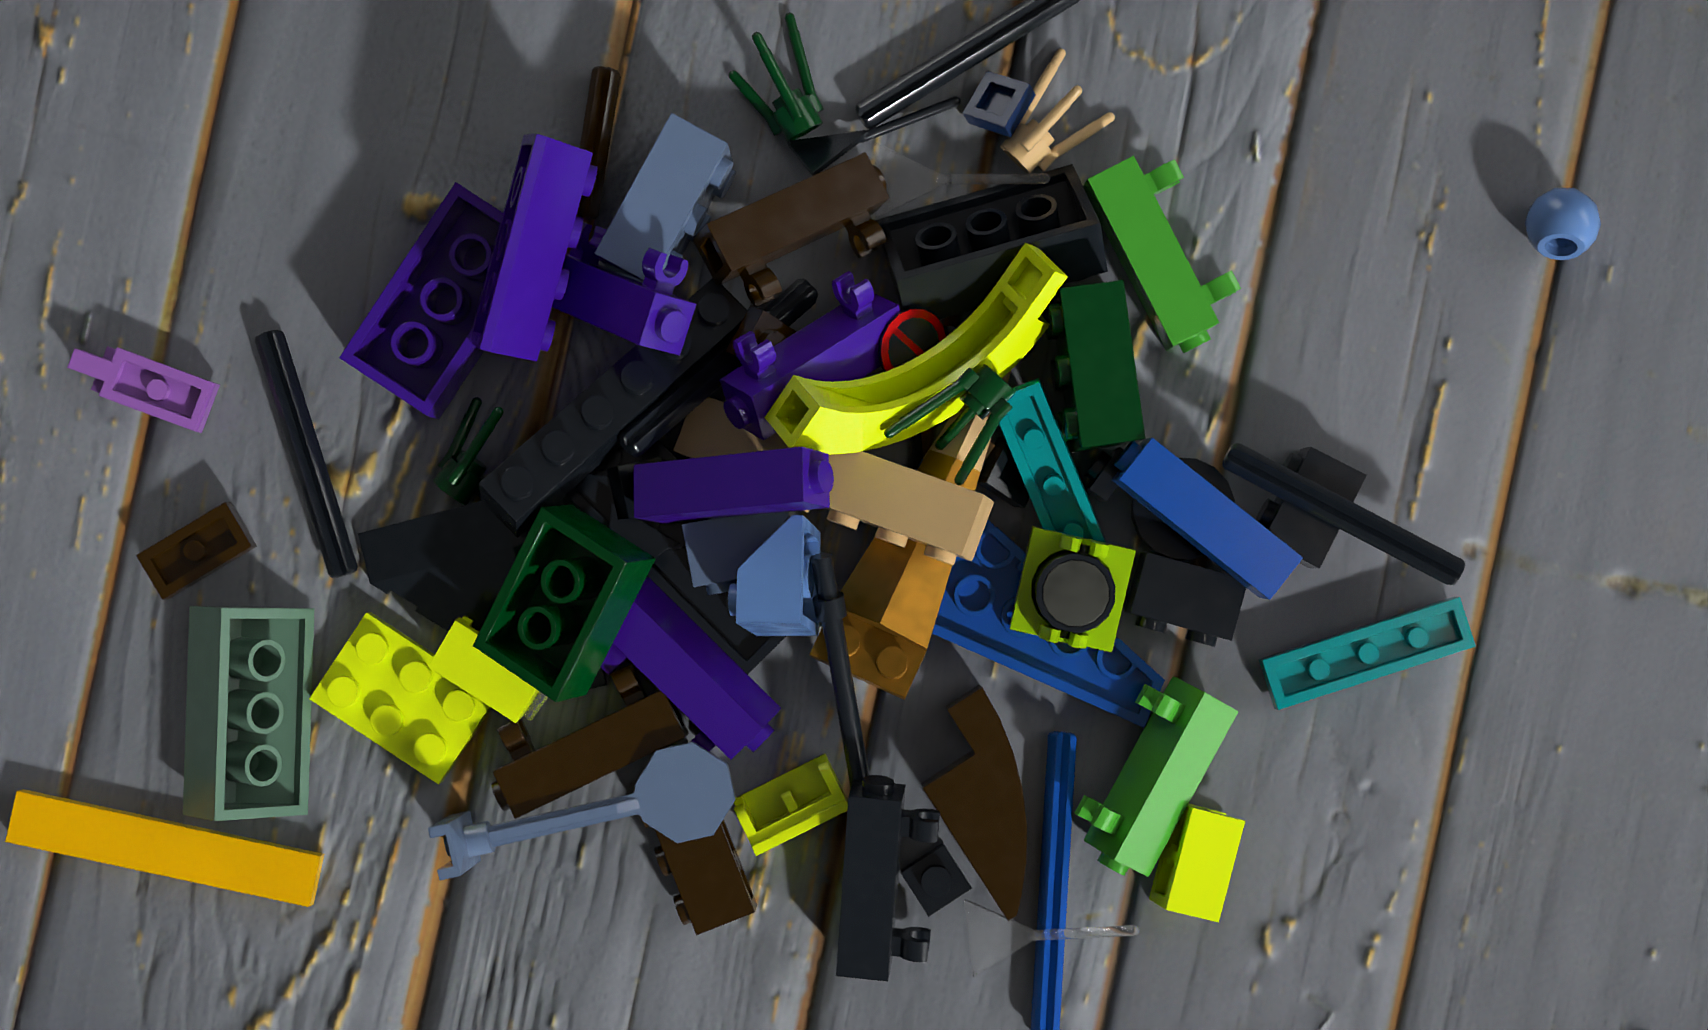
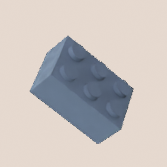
M671 113L594 253L600 261L611 270L643 282L645 276L642 271V260L649 248L667 254L663 270L667 266L670 254L682 258L689 242H693L696 235L711 221L712 217L707 212L715 195L722 199L735 178L736 171L732 169L733 159L728 143Z

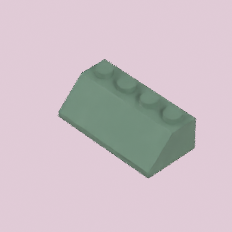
M189 606L183 815L210 821L308 815L312 703L309 698L312 695L315 608Z

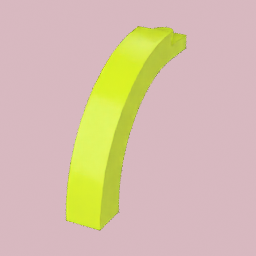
M1025 242L984 301L958 328L938 344L903 365L866 378L830 382L816 381L793 375L765 416V419L789 448L806 447L828 453L829 455L877 449L924 432L967 407L959 399L966 390H963L892 438H887L884 435L886 428L955 382L969 367L976 373L986 364L1001 378L1010 372L1050 326L1041 314L1068 276L1038 247Z

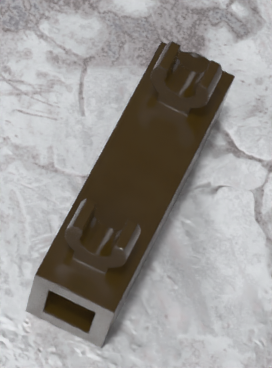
M866 152L707 223L693 239V242L716 285H722L741 276L751 304L758 307L773 300V295L782 291L778 278L767 267V263L844 227L848 232L850 245L859 259L877 251V246L887 242L881 226L871 217L890 198L886 191V181L880 169L872 165Z
M630 664L610 674L626 707L535 750L522 718L517 723L511 721L497 728L502 742L513 761L493 771L496 781L491 783V787L499 806L503 811L510 809L516 819L655 752L657 749H662L686 737L689 731L677 706L660 690L647 696L633 664Z

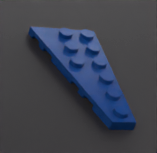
M987 520L972 562L956 557L955 563L952 565L932 634L1144 728L1151 711L1135 703L1144 684L1160 692L1165 680L1118 637L1115 638L1113 651L1107 652L1090 647L1074 648L1067 643L1059 641L1058 643H1052L1039 638L1037 635L1009 629L1026 553L998 527Z

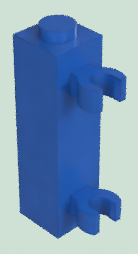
M1153 437L1144 439L1140 445L1136 441L1130 442L1115 460L1113 465L1119 471L1112 479L1114 483L1257 597L1270 600L1303 559L1301 555Z

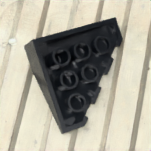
M563 498L554 506L564 505ZM482 501L358 533L371 585L386 594L393 591L417 606L415 610L417 613L447 631L450 630L457 618L466 616L473 621L471 627L480 632L532 525L517 538ZM601 667L590 689L608 685L605 671Z

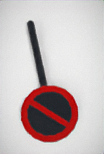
M908 308L897 313L887 323L879 338L878 356L884 372L918 357L946 338L944 327L939 319L925 309ZM921 433L911 437L913 470H917L921 459H923Z

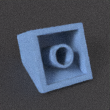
M792 515L737 569V583L730 584L728 608L730 615L736 616V624L756 636H819V621L815 618L812 598L817 593L810 557L820 553L821 532L804 515Z

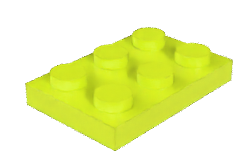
M372 612L365 613L309 698L438 785L444 781L491 709L482 701L428 668L435 654Z

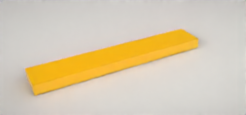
M25 789L16 791L5 841L306 907L314 904L325 855L314 851Z

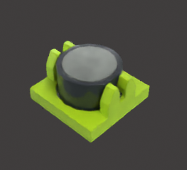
M1032 526L1009 629L1037 635L1039 638L1052 643H1058V641L1067 643L1074 648L1090 647L1112 652L1136 550Z

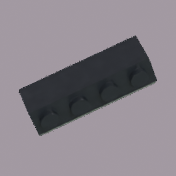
M1073 164L875 220L881 226L887 242L882 244L901 310L903 311L908 308L925 309L934 314L939 320L976 310L997 284L1025 242L1038 247L1068 276L1063 284L1081 281L1088 277L1108 272L1101 223Z

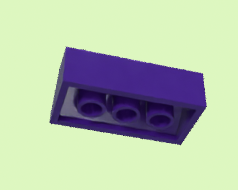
M527 134L523 136L469 339L478 349L536 362L540 350L548 352L556 325L555 321L549 320L553 300H562L569 279V270L562 268L567 248H576L583 227V218L576 216L581 196H590L597 175V166L590 164L592 152L540 134Z

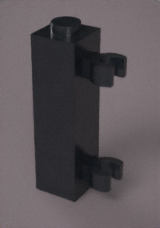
M869 775L863 777L862 780L854 779L848 797L836 976L888 982L893 956L912 962H927L931 929L923 927L895 928L902 837H907L919 842H937L940 811L934 809L905 810L906 784H896L892 778L887 776Z

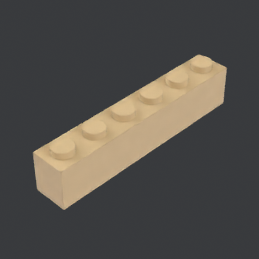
M708 397L686 416L673 451L691 459L789 447L777 433L766 440H762L744 429L736 428L725 414L724 402ZM863 451L829 455L834 483L830 491V508H825L830 510L827 520L857 530L860 521L878 527L875 534L876 538L905 548L907 540L911 539L927 545L923 555L949 565H954L956 557L972 562L994 504L987 496Z

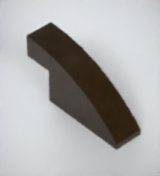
M979 684L945 706L973 750L923 781L921 785L936 810L940 811V816L1007 921L1016 917L1018 913L1026 869L1027 822L1024 795L1015 756L1002 722L983 687Z

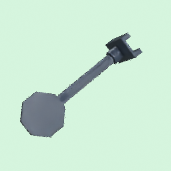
M692 741L657 749L634 785V793L491 825L489 821L473 824L470 810L451 814L428 828L430 838L446 835L444 837L447 855L451 857L450 862L437 870L439 880L461 876L481 861L480 855L495 852V847L633 815H640L644 823L676 843L712 836L736 800L728 763Z

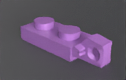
M107 346L103 357L74 348L67 367L94 377L95 380L91 390L98 392L100 397L199 433L203 432L220 387L217 383L118 347L115 349Z

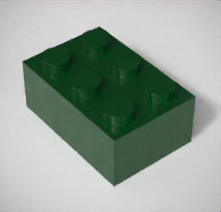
M1124 280L1060 288L1048 304V309L1043 311V318L1050 324L1045 331L1047 340L1056 339L1058 356H1055V360L1050 361L1051 377L1054 391L1063 390L1065 408L1057 413L1058 425L1065 442H1070L1071 453L1128 445L1132 441L1139 442L1146 439Z
M574 505L541 507L473 647L554 702L586 695L656 558Z

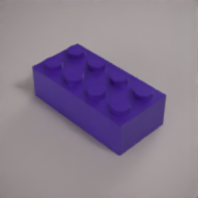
M455 182L339 358L426 416L439 420L484 352V350H480L472 344L469 339L503 212Z

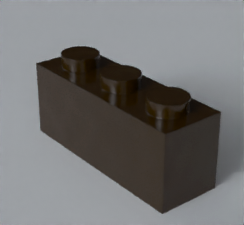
M724 819L714 835L676 843L655 830L661 844L654 847L655 855L663 875L666 877L672 874L680 894L673 896V900L683 925L692 923L696 935L755 913L757 902ZM643 822L645 828L651 827Z

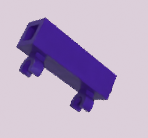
M583 222L580 239L576 248H571L570 253L566 254L562 268L569 270L565 294L561 301L554 299L552 307L637 345L680 356L696 304L673 295V290L685 278L688 270V260L670 254L667 266L663 270L667 254L649 248L642 260V271L645 277L644 281L641 282L598 264L599 258L594 253L607 229L596 226L592 239L588 241L592 225Z
M847 271L832 281V289L840 305L775 346L769 340L757 344L755 334L752 331L734 340V351L742 366L720 379L726 399L723 403V408L729 421L736 428L744 429L758 438L766 440L777 432L768 423L765 416L793 375L816 381H850L861 379L880 367L881 364L878 356L879 338L887 323L897 313H900L899 305L874 294L873 287L867 279L855 285L852 272Z
M793 447L634 465V518L658 523H673L830 508V491L833 488L834 475L829 463V454L806 447Z
M647 577L601 668L610 675L619 665L621 666L629 659L701 730L690 742L697 743L709 752L717 746L730 760L745 746L754 752L775 731L768 722L779 712L781 707L669 596Z

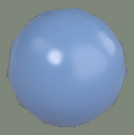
M1554 188L1539 196L1530 206L1525 220L1528 240L1531 245L1543 256L1555 260H1569L1578 257L1588 250L1595 242L1601 226L1597 205L1589 196L1575 188Z

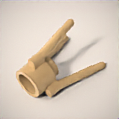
M1063 48L1055 52L1034 86L1033 91L1036 96L1011 138L1007 137L1000 145L1005 154L1028 174L1037 166L1044 172L1055 159L1085 141L1115 119V115L1112 112H1108L1050 149L1049 146L1054 142V138L1048 130L1081 95L1082 88L1076 85L1040 123L1032 119L1025 125L1066 55V51Z

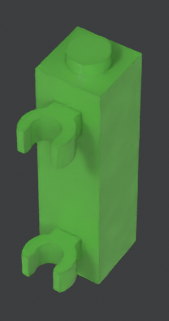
M1133 155L1088 178L1083 187L1164 349L1168 351L1179 345L1184 354L1211 340L1207 330L1220 323L1211 305L1236 293L1241 287L1232 270L1202 286L1200 285L1154 196L1179 184L1180 180L1184 178L1178 164L1174 159L1144 175Z
M1174 676L1171 678L1164 693L1144 684L1135 703L1153 712L1104 803L1101 804L1084 795L1075 811L1076 815L1090 821V824H1092L1084 841L1101 851L1097 861L1124 876L1127 870L1131 868L1149 877L1239 712L1206 692Z

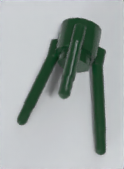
M789 12L785 15V22L805 96H803L799 88L791 91L760 32L753 33L752 40L780 94V97L772 102L776 111L773 112L737 71L732 70L729 72L730 80L766 120L773 135L776 136L783 133L787 142L796 140L821 126L823 122L818 113L824 110L816 95L795 16Z
M986 364L976 373L969 367L955 382L884 430L885 437L892 438L963 390H966L959 399L967 407L936 441V449L943 450L975 415L981 420H984L989 413L990 416L955 476L954 481L956 485L964 484L998 424L1013 408L1007 401L1016 392Z
M479 397L472 399L448 452L438 464L441 470L433 480L435 485L443 492L464 505L469 503L474 494L480 497L479 482L485 478L482 475L487 467L476 456L504 413L501 407H495L468 449L463 451L462 447L482 404V400Z

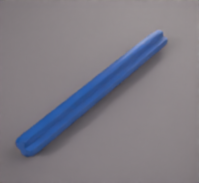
M1065 731L1050 732L1047 743L1030 1030H1060L1077 744L1076 735Z

